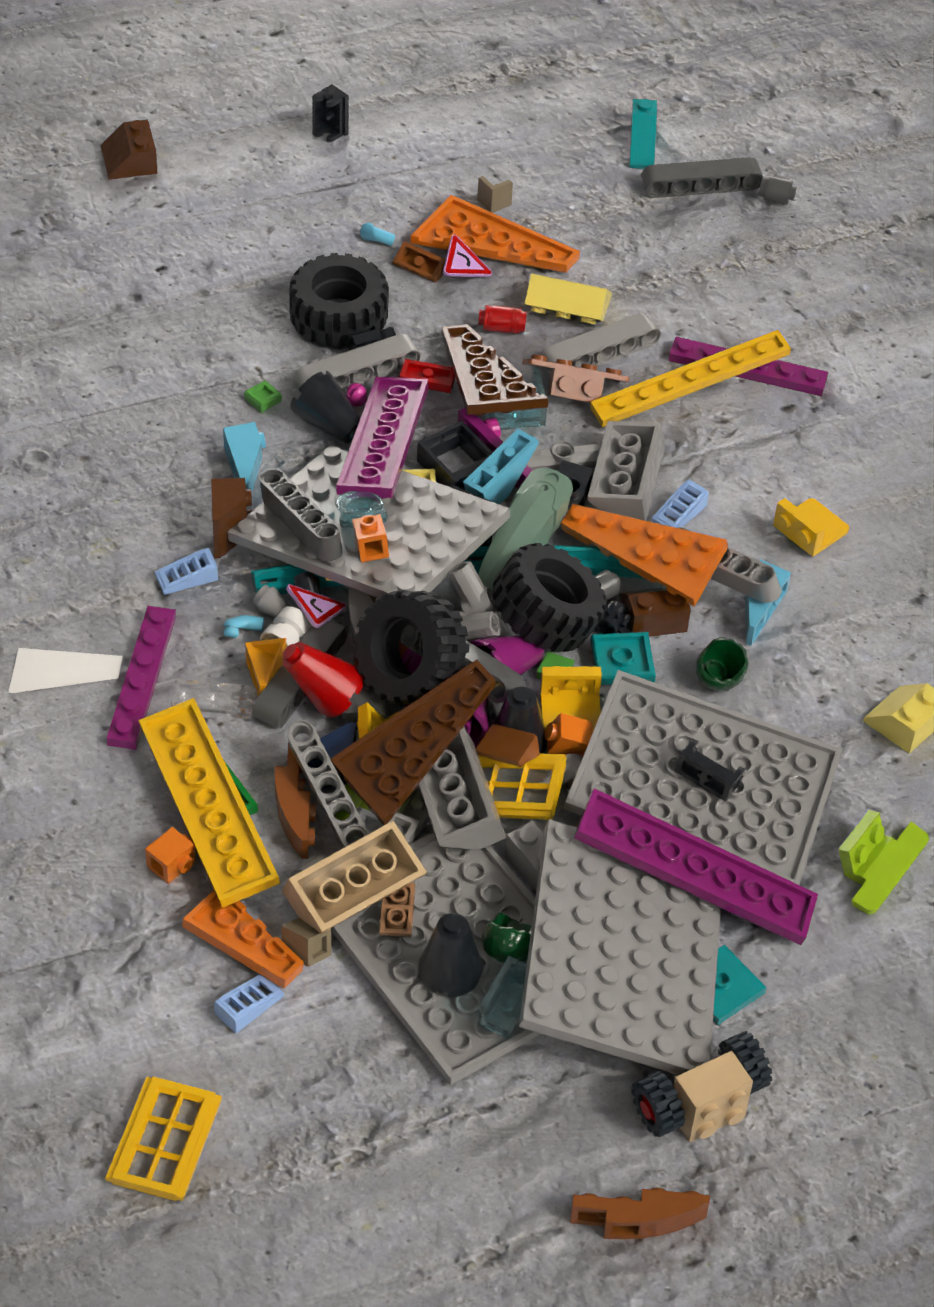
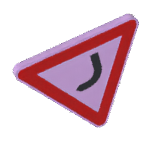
M452 235L443 274L445 276L490 277L492 271L457 235Z
M291 584L286 588L315 628L321 627L346 608V604L303 588Z

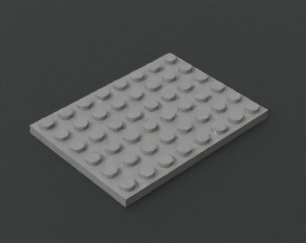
M330 445L295 474L291 480L338 525L343 550L340 558L333 561L320 560L263 502L227 533L230 542L378 598L381 595H388L393 591L431 592L448 576V572L468 558L511 517L510 508L403 470L401 471L393 498L376 499L365 496L351 498L346 495H337L336 484L348 451ZM381 514L387 534L389 557L361 562L355 543L352 519L362 518L366 515Z
M618 670L563 809L582 816L589 796L595 788L799 885L843 749ZM693 738L699 741L696 746L698 752L733 773L740 766L745 769L742 774L744 776L742 782L726 802L674 771L680 753Z
M549 819L544 829L519 1027L678 1075L710 1061L721 907L575 839L576 827Z
M434 831L410 844V847L427 871L426 875L412 882L415 883V899L411 937L380 935L383 899L332 927L331 932L451 1086L541 1034L519 1027L527 961L517 965L500 963L486 953L482 943L483 930L489 921H493L497 913H503L518 922L532 926L535 898L491 845L479 850L440 847ZM449 913L460 914L468 920L483 965L482 975L476 988L468 994L459 997H448V994L441 992L433 993L424 986L419 977V960L438 920L443 915Z

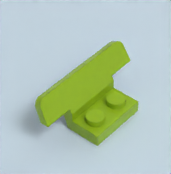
M868 810L838 849L844 875L862 885L851 899L852 905L866 914H875L929 841L928 834L911 821L896 840L893 837L884 835L880 812Z

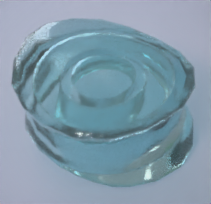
M350 491L336 499V507L341 512L339 522L344 527L353 528L352 519L362 518L366 515L381 514L383 524L387 521L388 515L383 508V500L374 493Z

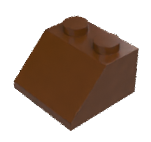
M148 119L123 122L101 144V152L108 180L158 174L156 148Z
M245 478L211 479L214 559L221 558L238 545L229 541L227 532L252 512V508L246 509V506H252L251 489H246Z
M666 587L619 593L621 603L628 608L629 616L632 617L629 622L630 633L648 632L649 637L688 631L691 608L683 596L669 593Z

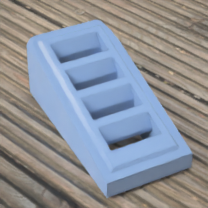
M688 479L652 517L651 522L675 528L683 527L707 507L709 492ZM669 515L670 517H672V518L675 519L676 521L673 522L672 520H670V519L667 518L666 516Z
M205 548L155 571V577L163 594L166 595L217 581V564L210 549ZM172 576L174 581L169 583L167 577Z
M258 975L214 1002L215 1015L237 1034L283 998L284 992L272 981L262 975ZM263 985L270 994L265 995L259 987ZM254 992L260 1000L256 1001L250 994ZM245 999L251 1005L246 1006L242 1000ZM237 1006L240 1011L237 1012L233 1007Z

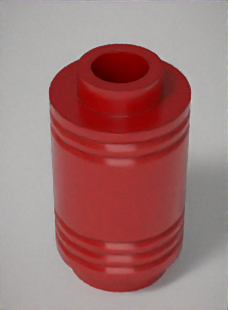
M485 305L484 310H479L478 325H483V331L519 334V332H525L527 312L522 311V308Z

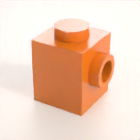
M381 514L366 515L362 518L352 519L355 543L360 561L367 562L388 558L387 534Z
M560 713L552 723L547 725L545 730L547 753L565 755L573 753L583 757L593 734L592 722Z
M171 827L145 848L147 867L169 884L181 873L188 872L195 863V846L192 839L187 834H181Z

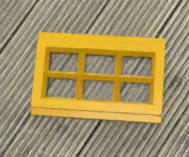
M540 754L521 766L478 756L500 818L553 819L566 768L567 757L565 754Z
M146 1077L106 1174V1181L112 1182L113 1185L169 1200L183 1201L220 1107L222 1096L216 1095L215 1092L162 1078Z

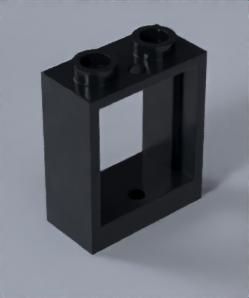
M463 421L448 426L417 442V462L424 469H435L436 482L448 487L452 484L465 490L463 481L493 453ZM460 447L474 463L452 473L437 457Z

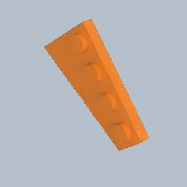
M213 890L183 918V928L283 989L303 971L304 961L280 938H273L266 931L267 926L259 918L255 920L246 912L247 907L241 901L222 908Z

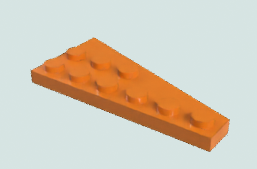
M450 195L411 235L410 240L412 244L448 250L452 235H457L476 256L565 273L579 260L580 256L579 250L453 195Z
M572 504L561 522L562 530L586 545L593 544L605 556L609 557L612 555L620 561L621 565L652 583L658 582L664 585L669 593L683 596L686 598L687 603L694 607L728 548L727 539Z

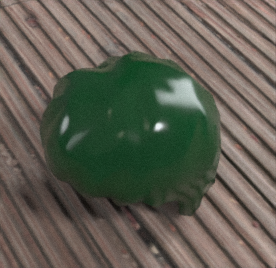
M725 637L713 639L697 657L696 674L700 682L707 689H712L715 692L729 691L739 685L747 673L749 665L746 649L741 644L736 643L734 639H726Z
M497 913L493 921H489L483 930L482 943L484 950L490 957L500 963L517 965L527 961L532 926L518 922L503 913Z

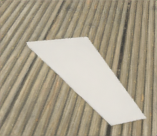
M18 648L8 693L118 679L123 656Z

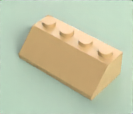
M392 821L290 877L282 892L298 917L322 934L426 875L427 871L395 822Z

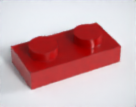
M405 359L399 378L428 379L429 390L450 394L456 379L452 367Z

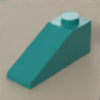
M633 99L629 168L645 169L650 165H654L657 100Z

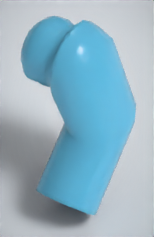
M365 223L360 229V235L366 241H377L388 246H392L395 234L375 227L372 223Z
M240 615L227 619L223 624L225 627L223 634L225 637L237 638L239 636V629L263 632L264 617Z

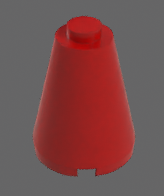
M302 642L289 645L283 652V666L320 714L330 718L336 717L352 705V702L349 700L354 692L359 695L363 686L364 676L359 675L355 665Z

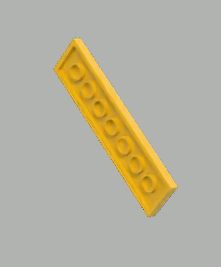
M195 698L138 720L222 908L281 884L279 876Z

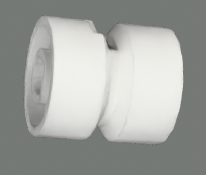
M287 606L276 616L273 624H270L261 634L260 640L286 638L287 648L291 644L300 642L312 625L300 609Z

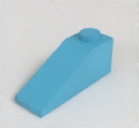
M255 422L224 427V449L234 478H245L246 489H251L252 493L262 462V449L266 448L263 432H258Z
M517 429L463 481L465 490L500 505L509 496L539 444L538 439Z
M761 559V562L770 565L774 569L782 591L780 597L771 603H763L745 595L746 644L752 646L787 593L791 572Z

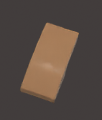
M410 883L383 898L380 935L411 937L415 883Z

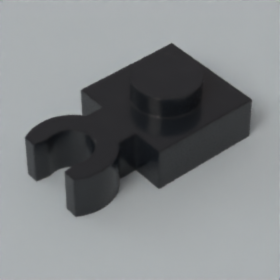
M387 327L380 332L375 329L353 335L349 350L396 336L394 328Z

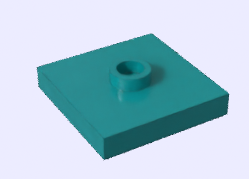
M648 632L591 635L590 642L594 667H601V685H612L618 670L655 683L656 673Z
M725 944L718 948L713 1011V1021L717 1025L764 995L767 988Z

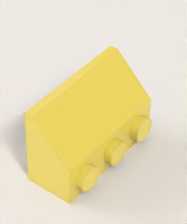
M531 273L525 305L531 306V312L545 314L546 310L556 312V317L571 319V315L581 317L580 322L596 325V320H604L612 292L604 288Z

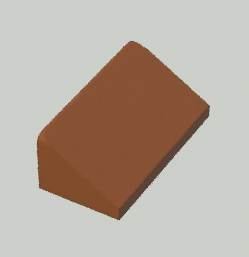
M403 241L392 264L436 283L444 275L443 269L446 259Z
M494 724L489 728L476 748L478 756L515 766H521L540 755L537 735Z

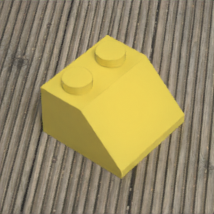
M928 683L899 686L864 717L863 722L910 754L934 732V687Z

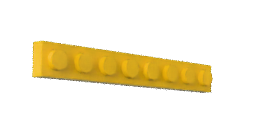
M775 330L591 401L590 409L600 425L605 427L608 421L618 422L790 355L791 347L780 331Z

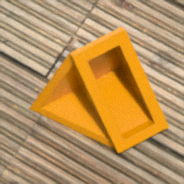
M286 638L245 643L246 664L258 697L283 665Z

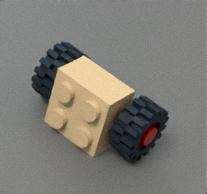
M744 1031L721 1041L718 1045L720 1048L718 1049L719 1057L676 1076L673 1088L670 1079L667 1080L664 1073L661 1074L660 1071L635 1081L631 1086L633 1088L631 1094L635 1097L633 1103L638 1107L636 1111L638 1115L641 1114L642 1123L644 1125L647 1124V1130L650 1133L652 1132L653 1136H658L659 1138L680 1128L688 1141L692 1142L698 1138L705 1139L710 1137L717 1129L727 1124L732 1126L739 1123L746 1115L750 1094L769 1086L772 1081V1076L770 1075L772 1074V1069L768 1067L769 1059L765 1058V1050L763 1047H759L760 1042L757 1038L754 1039L753 1034Z

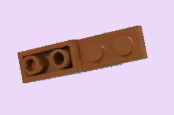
M288 742L287 766H275L277 812L282 828L292 847L302 859H308L309 846L315 847V828L309 827L310 822H316V803H310V791H305V779H300V773L303 772Z
M663 1188L642 1189L640 1201L624 1196L607 1198L598 1197L592 1193L573 1194L570 1223L604 1226L603 1239L655 1237L676 1232L705 1219L710 1203V1195L700 1194L696 1191L672 1192L666 1191Z

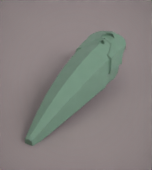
M537 468L527 476L510 504L511 518L497 530L478 572L485 587H489L492 591L495 578L514 552L520 547L534 543H542L544 546L549 542V538L558 529L568 510L573 486L567 476L549 468Z

